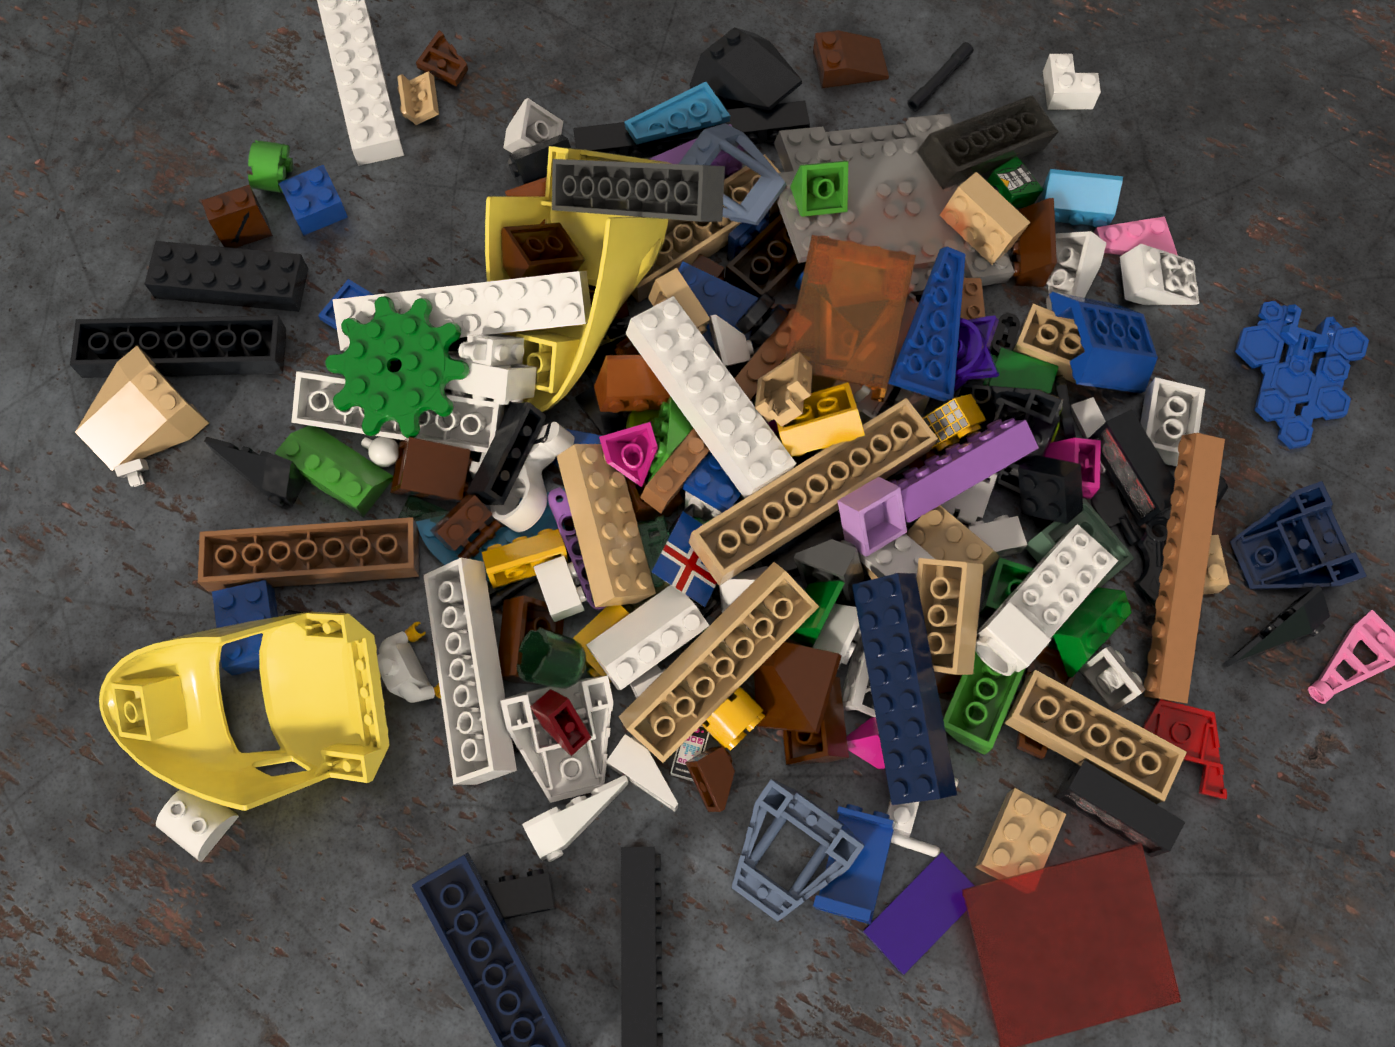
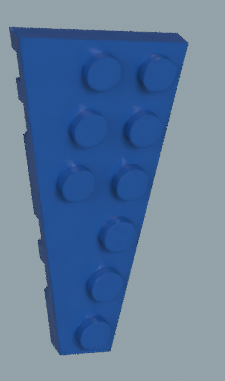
M944 247L939 250L888 384L944 402H949L954 398L965 253L950 247Z

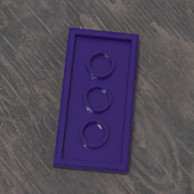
M941 852L862 932L900 973L905 975L982 893Z

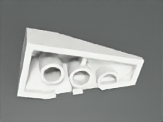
M1092 231L1056 233L1057 264L1046 283L1049 294L1057 292L1085 298L1101 266L1106 242ZM1048 295L1046 298V306L1047 309L1053 311L1051 299Z
M626 775L594 789L591 792L592 796L589 798L578 796L572 799L564 810L554 807L523 823L522 825L539 858L542 861L547 859L548 862H551L563 855L562 850L566 849L629 784Z

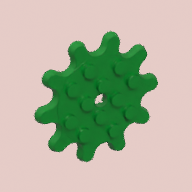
M381 296L375 301V316L369 323L362 324L355 318L343 320L341 329L349 338V347L342 354H332L326 358L327 370L331 373L342 374L345 377L344 388L333 398L334 407L339 411H347L354 406L361 407L365 413L362 431L368 436L377 435L385 422L393 420L399 424L401 434L404 437H416L420 431L419 417L424 411L432 410L441 417H447L453 412L454 405L445 395V386L451 380H463L469 375L468 364L462 360H454L449 355L450 345L459 339L461 335L460 326L454 322H449L441 327L432 326L429 321L432 304L426 298L415 300L410 310L404 314L398 313L395 310L394 303L389 297ZM400 360L402 363L401 369L395 373L391 372L390 362Z

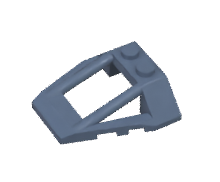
M726 123L703 130L679 164L711 165L719 152L723 150L758 173L761 177L741 204H738L727 195H723V205L727 208L723 207L722 216L729 218L731 221L758 225L787 186L785 181L743 132ZM740 145L749 155L738 149L737 146Z
M771 778L755 802L731 888L778 922L817 891L827 886L836 877L846 872L865 845L842 822L797 790ZM768 811L775 816V819L753 849ZM787 820L820 843L789 891L755 868ZM827 854L836 860L805 888Z

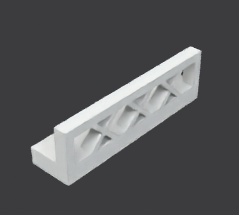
M860 635L858 642H855L856 646L852 653L842 690L843 710H858L876 717L874 704L872 708L862 704L865 693L871 692L862 637Z

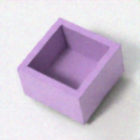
M881 477L875 478L837 500L845 541L852 543L858 552L866 557L907 533L901 488Z

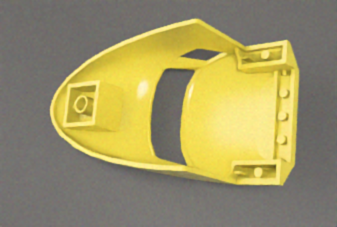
M549 146L545 196L487 197L485 220L487 282L511 279L503 268L501 235L503 227L541 224L545 219V224L561 223L585 259L578 271H587L588 284L596 286L587 324L498 333L524 338L522 364L537 367L534 397L525 398L523 402H530L541 412H545L568 394L595 355L618 310L656 262L664 243L669 220L552 210L553 159L672 163L590 150Z
M307 612L205 630L158 642L133 651L122 658L106 675L100 690L99 705L106 727L119 746L140 766L178 789L207 801L243 811L330 777L369 783L373 781L390 746L375 637L348 613ZM262 633L263 637L259 650L262 692L269 724L280 749L241 753L238 751L229 732L223 707L219 675L221 649L226 643ZM292 761L308 771L270 776L256 769V767Z

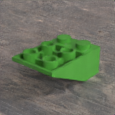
M671 396L667 402L661 404L658 418L654 417L651 422L658 449L648 471V482L693 429Z

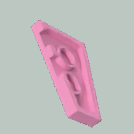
M1165 216L1096 227L1094 234L1106 242L1104 253L1123 255L1139 244H1144L1178 255Z

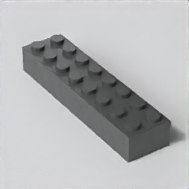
M553 159L552 210L699 222H722L725 166Z

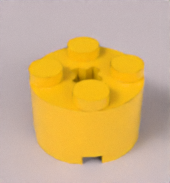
M740 686L730 698H727L709 716L702 726L721 746L727 747L731 751L747 735L744 730L747 729L750 732L765 715L762 713L763 709Z

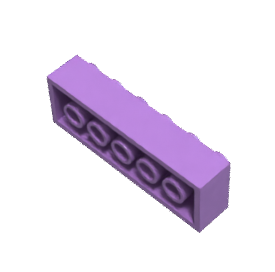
M1011 418L1004 422L1001 419L991 422L987 425L988 429L984 432L977 431L966 437L967 441L963 444H953L945 449L946 453L940 457L939 455L932 456L924 461L925 465L919 469L917 467L911 468L903 473V478L897 481L896 479L890 480L889 482L901 488L905 521H914L1038 449L1039 447L1027 421H1015L1014 418Z

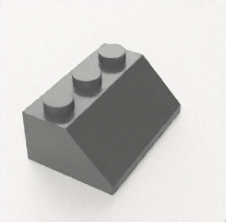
M831 539L795 554L794 561L805 589L809 583L840 580L845 584L836 601L853 606L855 598L852 585L864 582L865 578L858 550L852 543L845 540L839 542Z

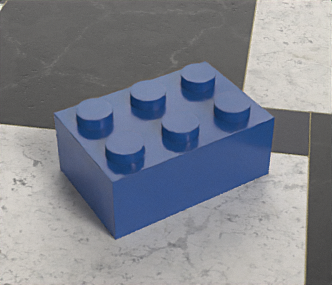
M266 580L212 591L217 628L278 617L275 591ZM256 634L224 644L220 655L222 668L232 676L259 670V650L263 634Z

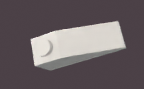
M625 734L606 761L607 766L621 776L626 775L630 782L675 812L678 808V802L650 752L634 736L630 738Z

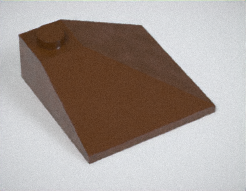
M784 642L754 672L755 702L763 709L762 713L765 715L756 726L819 734L842 655Z

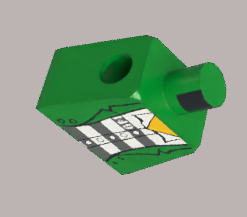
M1014 157L994 170L987 180L1016 209L1034 204L1044 190L1018 157Z

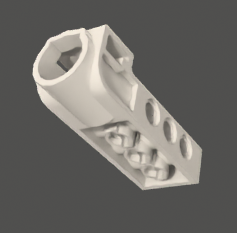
M1078 524L1061 537L977 631L979 638L976 640L975 652L985 664L1005 676H1011L1014 671L1019 672L1027 668L1052 640L1051 637L1118 560Z

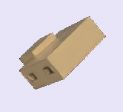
M800 352L758 379L755 409L767 422L774 419L782 427L803 414L804 399L811 396L812 365Z

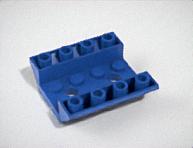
M1051 292L1049 296L1055 316L1074 319L1080 334L1081 345L1085 350L1084 353L1070 361L1072 376L1076 384L1135 393L1145 392L1158 357L1144 314L1118 304Z

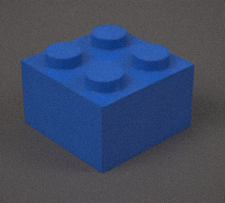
M324 165L279 182L303 236L348 218L342 201Z

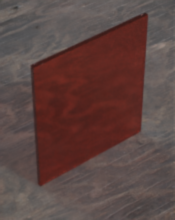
M1141 843L962 889V896L965 900L1000 1047H1018L1181 1002Z

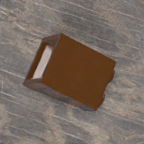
M408 437L399 443V458L395 462L390 493L453 503L460 502L467 495L468 482H465L466 474L470 472L471 462L473 461L472 457H469L470 450Z

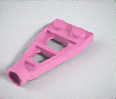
M1373 610L1367 612L1349 628L1319 679L1308 688L1312 698L1319 703L1325 704L1334 694L1394 666L1395 632ZM1362 640L1378 656L1376 661L1368 665L1362 664L1353 654V649L1358 641ZM1343 659L1356 671V674L1347 680L1336 671V668Z

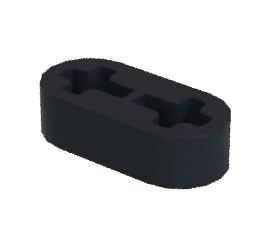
M1006 313L998 319L999 322L990 345L992 355H998L1001 340H1005V349L1013 350L1020 327V321L1014 314ZM1006 322L1010 323L1008 333L1004 332Z

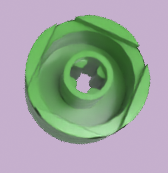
M258 140L252 143L248 166L251 167L253 174H248L249 184L252 189L282 193L279 182L288 179L286 178L287 172H292L293 158L289 157V145Z

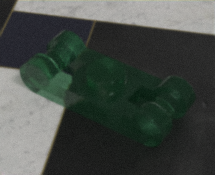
M664 515L655 518L656 520L648 523L646 520L638 523L651 577L656 588L663 586L664 582H666L652 573L670 537ZM658 530L659 536L651 538V532Z

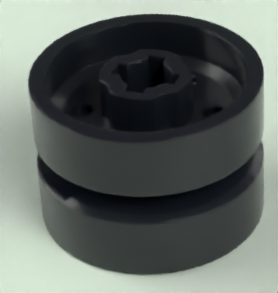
M766 291L735 324L743 334L754 328L749 339L758 347L773 334L789 314L780 304L770 310L775 299Z

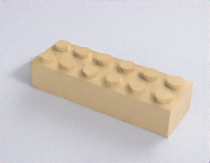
M601 444L572 445L557 456L594 605L595 607L636 604L656 594L625 476L606 462Z
M1034 670L1027 676L1004 724L1077 764L1086 760L1155 804L1165 801L1187 753L1037 670Z

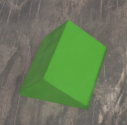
M848 161L800 165L790 185L800 216L848 212Z

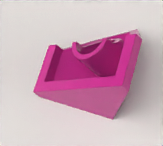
M648 422L600 436L599 439L606 462L642 487L658 449L651 423Z
M871 717L847 736L848 750L877 769H885L876 717Z

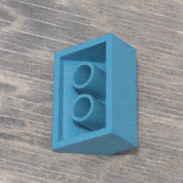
M1050 169L1042 186L1044 190L1038 197V202L1054 198L1055 222L1069 223L1071 225H1091L1094 227L1110 225L1116 213L1123 176Z

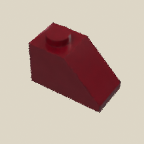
M548 690L530 706L541 726L569 755L575 754L592 738L569 698L556 691Z

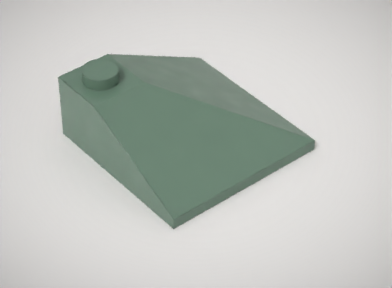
M1083 498V511L1068 524L1054 521L1028 541L1025 548L1039 563L1061 537L1078 524L1118 560L1090 592L1091 594L1097 587H1102L1131 562L1134 557L1088 501Z

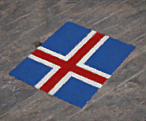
M683 511L652 573L705 607L717 582L689 544L691 532L703 524Z

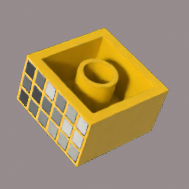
M972 394L950 400L923 417V420L938 438L932 449L936 448L939 452L960 442V438L980 430L979 424L986 421V418Z

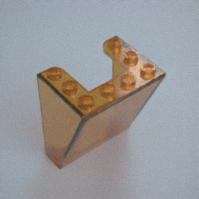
M812 235L785 361L800 352L812 365V375L859 384L860 388L865 385L872 390L871 400L884 402L916 255L908 254L904 251L886 250L878 246L861 245L853 241H841L827 236Z

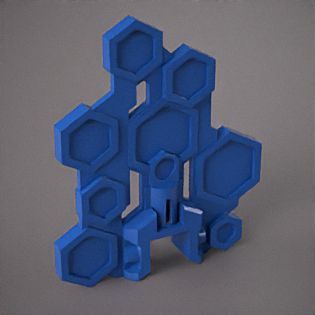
M1276 301L1264 302L1260 307L1258 317L1262 321H1258L1256 326L1245 327L1241 330L1235 352L1251 368L1261 367L1260 371L1264 374L1254 410L1266 422H1277L1280 427L1278 438L1289 449L1306 447L1311 441L1314 429L1312 427L1313 419L1323 417L1325 420L1343 418L1347 415L1351 398L1342 388L1344 381L1348 378L1351 366L1349 362L1361 360L1365 357L1369 339L1356 327L1343 328L1336 322L1334 317H1326L1316 327L1315 332L1299 328L1298 323L1302 309L1296 304L1280 306ZM1285 342L1288 345L1284 362L1279 363ZM1326 351L1325 357L1318 360L1314 374L1310 370L1314 353ZM1308 402L1307 406L1301 408L1300 415L1296 416L1294 413L1296 404Z

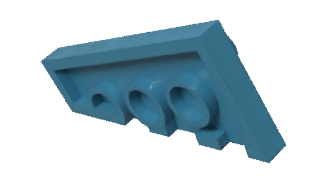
M704 82L624 121L626 130L637 145L730 122V114L708 83Z

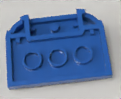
M682 261L679 272L708 316L716 314L740 331L735 324L758 297ZM708 324L706 327L707 331L702 335L716 353ZM752 328L749 332L744 334L746 340H750L749 336L753 332L754 328Z

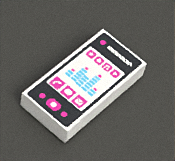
M700 726L676 750L670 775L694 782L685 762L705 751L710 733L703 726Z

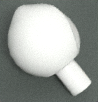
M365 437L361 442V445L368 449L370 460L377 466L389 467L395 464L399 458V445L392 438L378 437L371 440Z

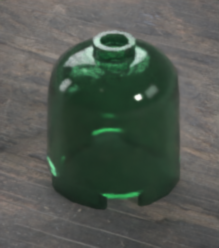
M539 628L537 631L530 630L519 647V652L523 654L521 664H517V672L524 681L567 689L575 685L586 670V653L583 646L575 639L544 628Z

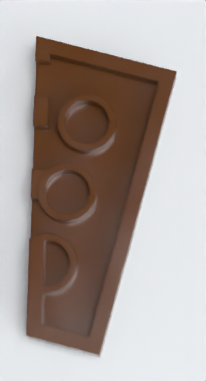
M1046 646L1034 661L1025 668L1024 682L1027 676L1034 670H1037L1071 689L1076 674L1073 677H1068L1059 651ZM1018 731L1016 748L1041 760L1045 758L1048 747Z

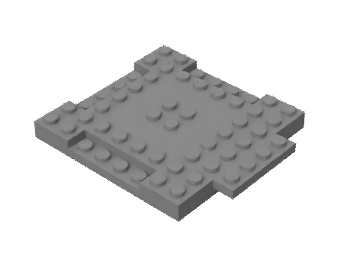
M950 114L911 117L907 119L905 124L825 132L823 126L779 131L774 144L784 172L778 174L787 186L776 201L798 263L817 260L834 308L889 300L900 285L904 288L909 281L916 285L910 293L914 296L922 295L939 250L944 247H950L966 254L964 278H980L982 286L1006 283L1015 273L1007 253L991 265L940 216L958 186L969 178L962 160L965 150ZM848 161V212L800 216L790 188L800 165Z

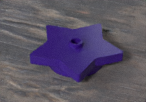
M995 315L969 320L960 318L954 392L970 379L999 377V371L989 349L999 322Z

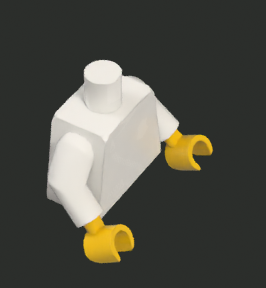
M420 622L413 623L405 632L401 631L384 639L379 647V655H377L380 675L389 692L404 698L410 703L433 699L435 695L441 699L439 683L436 687L430 684L413 648L408 643V640L416 642L426 634V631L420 634L415 630L421 624Z

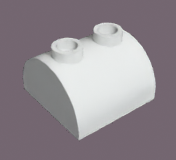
M180 789L160 811L156 820V827L198 861L202 862L237 820L239 815L227 806L207 801Z

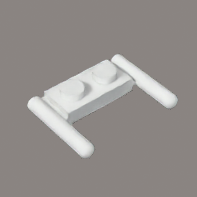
M954 777L955 785L957 787L959 781L957 778ZM890 798L886 814L890 815L889 819L893 820L895 824L891 843L937 857L940 854L938 846L909 837L919 802L892 805Z

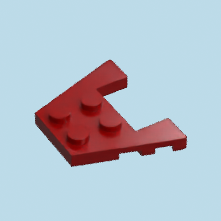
M1162 699L1157 700L1142 728L1186 751L1187 753L1183 760L1203 765L1199 794L1227 799V789L1224 788L1223 764L1220 762L1218 749L1220 744L1215 712Z

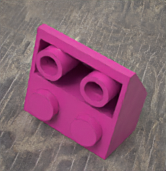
M1071 438L1049 444L1044 457L1081 464L1083 498L1091 499L1100 489L1101 440Z

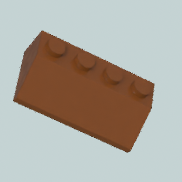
M606 355L594 385L600 412L617 413L620 411L642 412L645 410H660L661 404L667 402L670 397L641 355Z

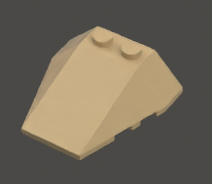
M139 346L134 347L115 364L75 431L112 471L115 470V466L136 459H143L191 440L210 423L193 404H189L155 368L156 364Z

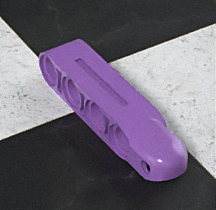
M560 487L555 488L548 494L550 508L588 603L593 609L602 611L607 606L595 607L592 601L589 581L583 578L582 574L585 566L582 555L578 556L573 553L574 545L579 543L576 530L566 531L563 529L565 520L572 518L566 492Z

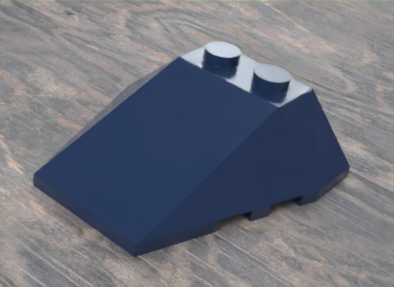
M1323 481L1296 490L1287 499L1272 508L1266 515L1255 521L1229 542L1250 590L1316 587L1317 585L1320 587H1337L1367 577L1356 552H1351L1331 509L1333 502Z

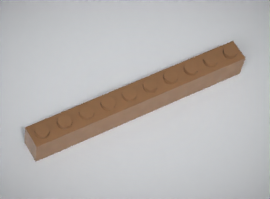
M793 308L781 325L763 343L735 377L736 382L751 402L756 397L758 379L785 362L813 324ZM694 428L648 482L640 497L659 513L665 510L682 489L684 482L710 452Z
M1192 433L1182 435L1178 445L1179 457L1174 472L1175 485L1174 492L1171 495L1170 518L1167 522V540L1163 549V568L1159 576V596L1155 603L1156 616L1155 623L1152 626L1153 637L1151 650L1148 653L1149 665L1147 677L1144 680V688L1146 689L1144 697L1188 704L1225 443L1223 438Z

